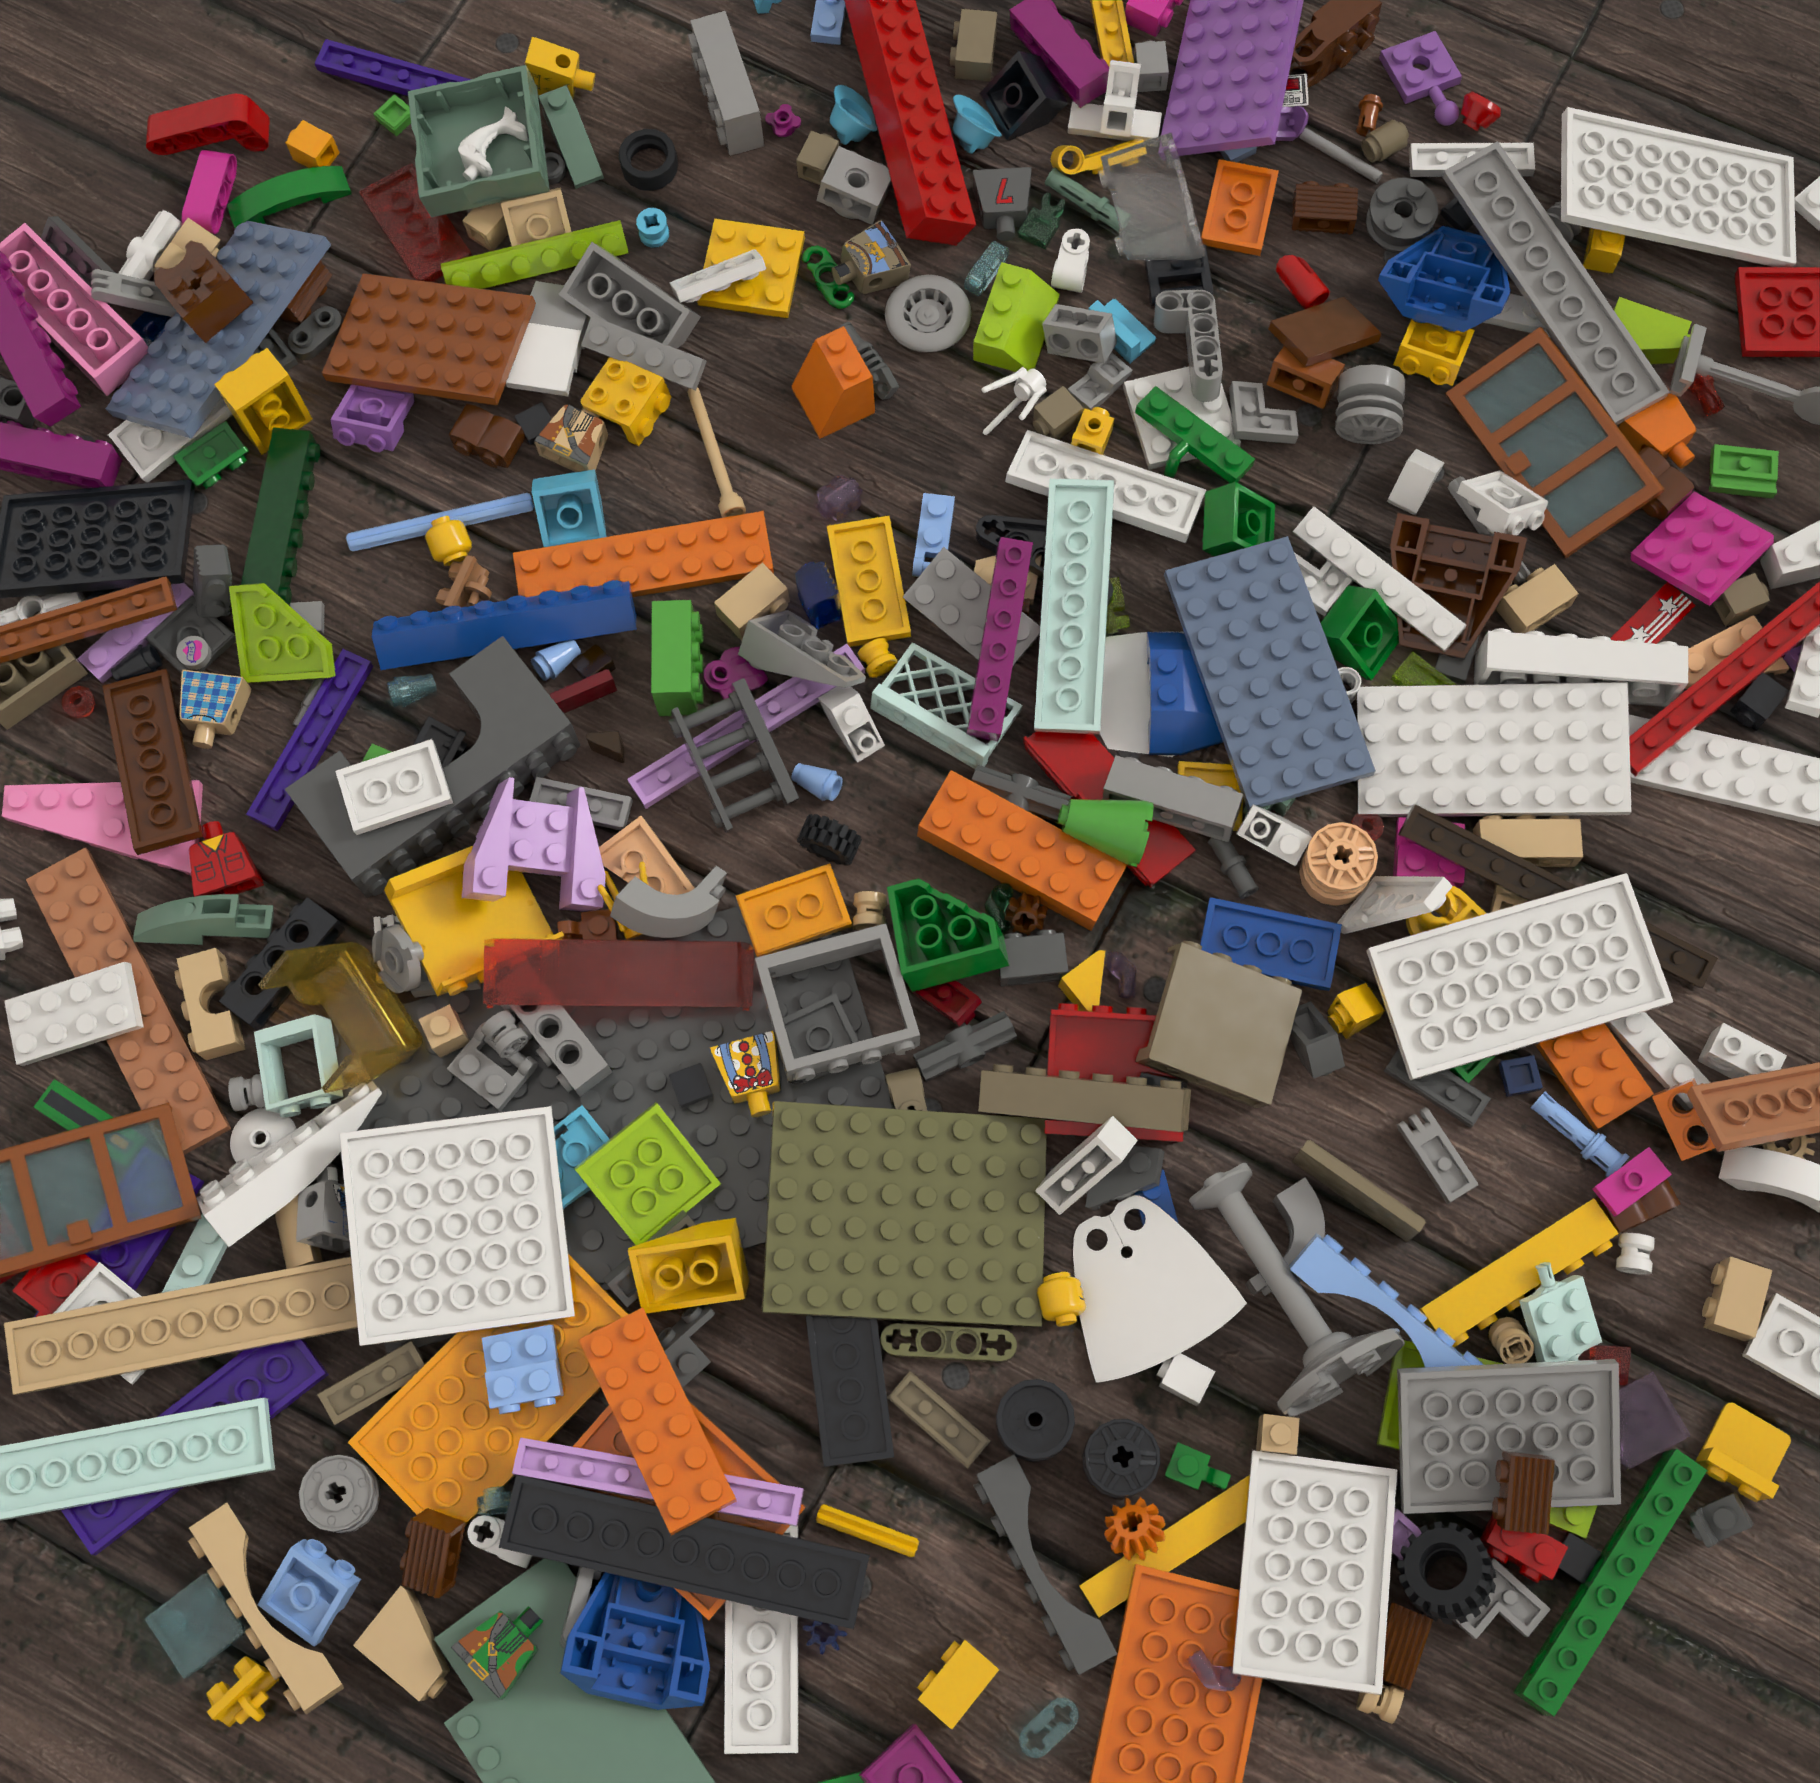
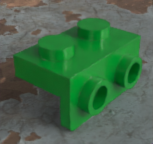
M224 421L173 457L189 479H192L197 489L202 485L205 489H208L222 479L219 476L222 471L228 467L231 471H234L247 462L245 456L249 454V450L242 444L228 423Z

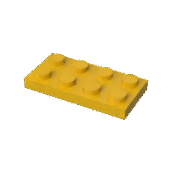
M890 516L827 526L846 640L849 647L865 645L878 638H884L886 641L911 637Z

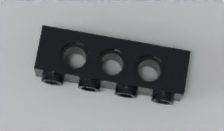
M307 897L303 903L300 902L293 907L289 913V919L281 929L278 928L270 934L264 949L248 960L245 965V971L237 980H233L226 986L223 991V997L219 1001L256 1031L261 1030L343 933L345 928L336 918ZM309 931L308 938L305 941L296 943L299 933ZM286 956V964L282 968L274 969L276 960ZM265 982L264 990L258 995H252L254 986Z

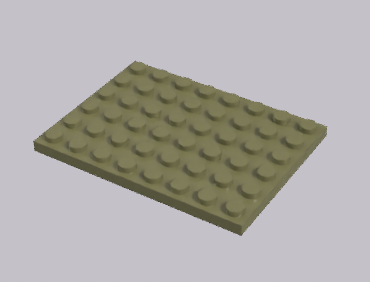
M774 1101L762 1313L1042 1327V1314L1037 1289L1043 1283L1045 1200L1035 1190L1046 1177L1047 1134L1044 1133L1045 1119Z

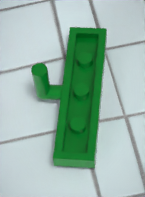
M1157 386L1136 405L1135 413L1177 444L1169 453L1164 470L1165 476L1170 478L1176 476L1181 458L1187 452L1229 483L1238 482L1253 466L1255 458Z

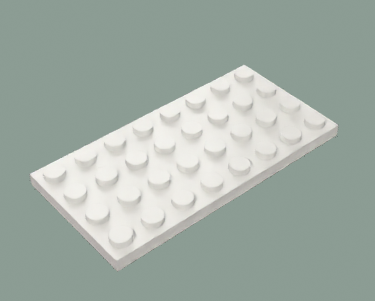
M1567 107L1562 113L1561 222L1772 267H1793L1796 264L1793 157Z
M1628 682L1360 687L1357 692V722L1376 770L1373 776L1358 780V817H1407L1414 804L1440 817L1631 814Z
M1627 873L1380 944L1366 950L1410 1081L1673 1003Z

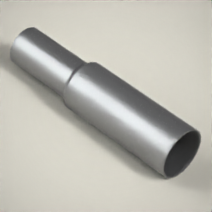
M325 678L313 680L301 703V708L292 723L296 728Z

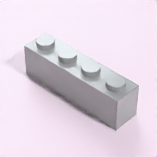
M1115 756L1103 788L1102 800L1153 802V820L1229 843L1240 812L1243 793H1239L1229 786L1219 787L1206 783L1196 776L1186 777L1173 773L1166 767L1146 765L1132 757L1123 758Z

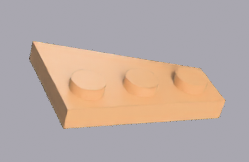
M1754 615L1688 649V684L1685 689L1690 688L1762 629ZM1781 657L1764 673H1774V675L1786 673L1789 670V666Z
M639 816L599 847L603 866L627 883L635 876L640 879L639 863L643 861L646 867L648 885L653 889L672 895L684 894L695 889L642 816Z

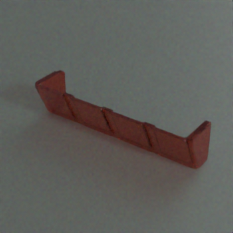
M492 938L484 940L483 1004H487V1008H493V1005L741 1007L742 1010H749L753 1001L754 949L750 943L740 941Z

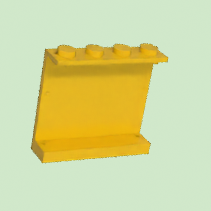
M473 846L390 878L384 889L404 931L409 935L412 942H418L423 949L424 959L420 963L437 997L445 993H449L450 996L457 995L468 988L467 984L479 980L480 983L487 982L498 975L497 971L509 967L510 970L518 969L528 961V958L537 954L540 958L548 956L558 949L557 945L564 937L562 931L553 934L522 872L508 870L506 896L495 902L462 898L464 864Z

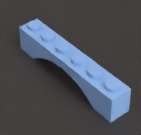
M1316 1233L1289 1265L1290 1270L1317 1293H1336L1354 1297L1377 1307L1389 1315L1409 1335L1419 1350L1425 1367L1484 1365L1470 1352L1466 1351L1462 1355L1452 1346L1456 1341L1440 1327L1433 1331L1424 1323L1427 1317L1414 1305L1410 1304L1406 1308L1396 1300L1399 1293L1389 1284L1382 1281L1378 1285L1368 1276L1371 1270L1359 1259L1354 1257L1350 1261L1340 1252L1343 1247L1330 1235L1327 1234L1322 1238Z

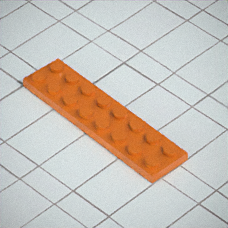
M764 511L513 553L518 595L524 597L537 596L549 590L557 592L569 591L580 585L589 587L601 586L612 580L629 581L632 597L743 579L762 562L774 574Z

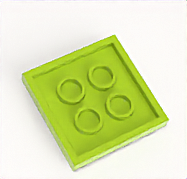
M656 1102L574 1168L635 1245L649 1240L682 1210L685 1212L689 1211L721 1184Z

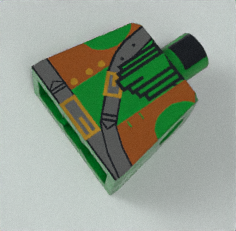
M529 1606L514 1621L503 1611H499L456 1642L451 1648L499 1699L503 1700L539 1650L528 1637L544 1621Z

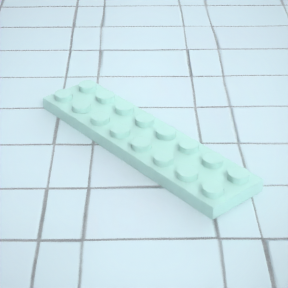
M1051 478L1049 480L1034 730L1036 732L1100 734L1114 480Z
M253 1399L0 1446V1521L275 1470L268 1399Z

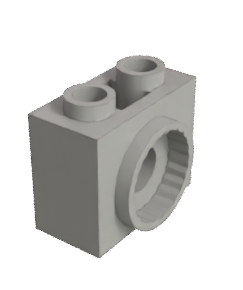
M839 146L821 181L816 201L832 207L843 217L860 219L873 225L892 183L888 167Z

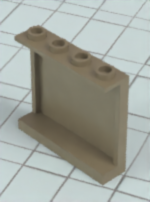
M1182 941L1169 947L1167 952L1174 955L1148 1046L1139 1049L1136 1062L1173 1077L1187 1080L1189 1083L1254 1108L1271 1105L1302 990L1291 986L1292 982L1286 978L1278 976L1271 978L1261 974L1262 970L1256 966L1246 964L1241 966L1233 963L1232 958L1222 953L1211 954L1203 951L1200 944L1192 941Z

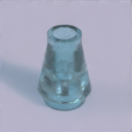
M432 673L393 677V681L386 682L393 707L401 705L404 708L431 693L437 692Z

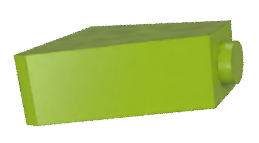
M1619 297L1613 309L1650 364L1674 363L1679 354L1683 337H1690L1688 331L1692 321Z

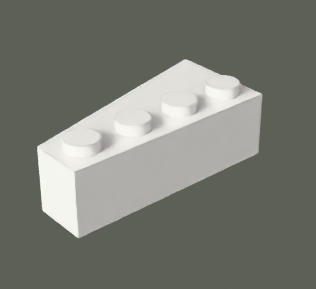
M1820 520L1774 543L1762 557L1760 562L1770 589L1820 578Z

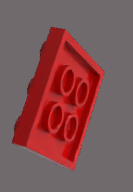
M1738 267L1735 272L1742 357H1820V267Z

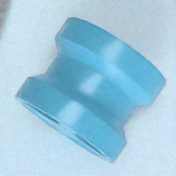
M647 208L638 214L636 225L641 242L651 248L664 245L669 238V228L665 214L657 208Z

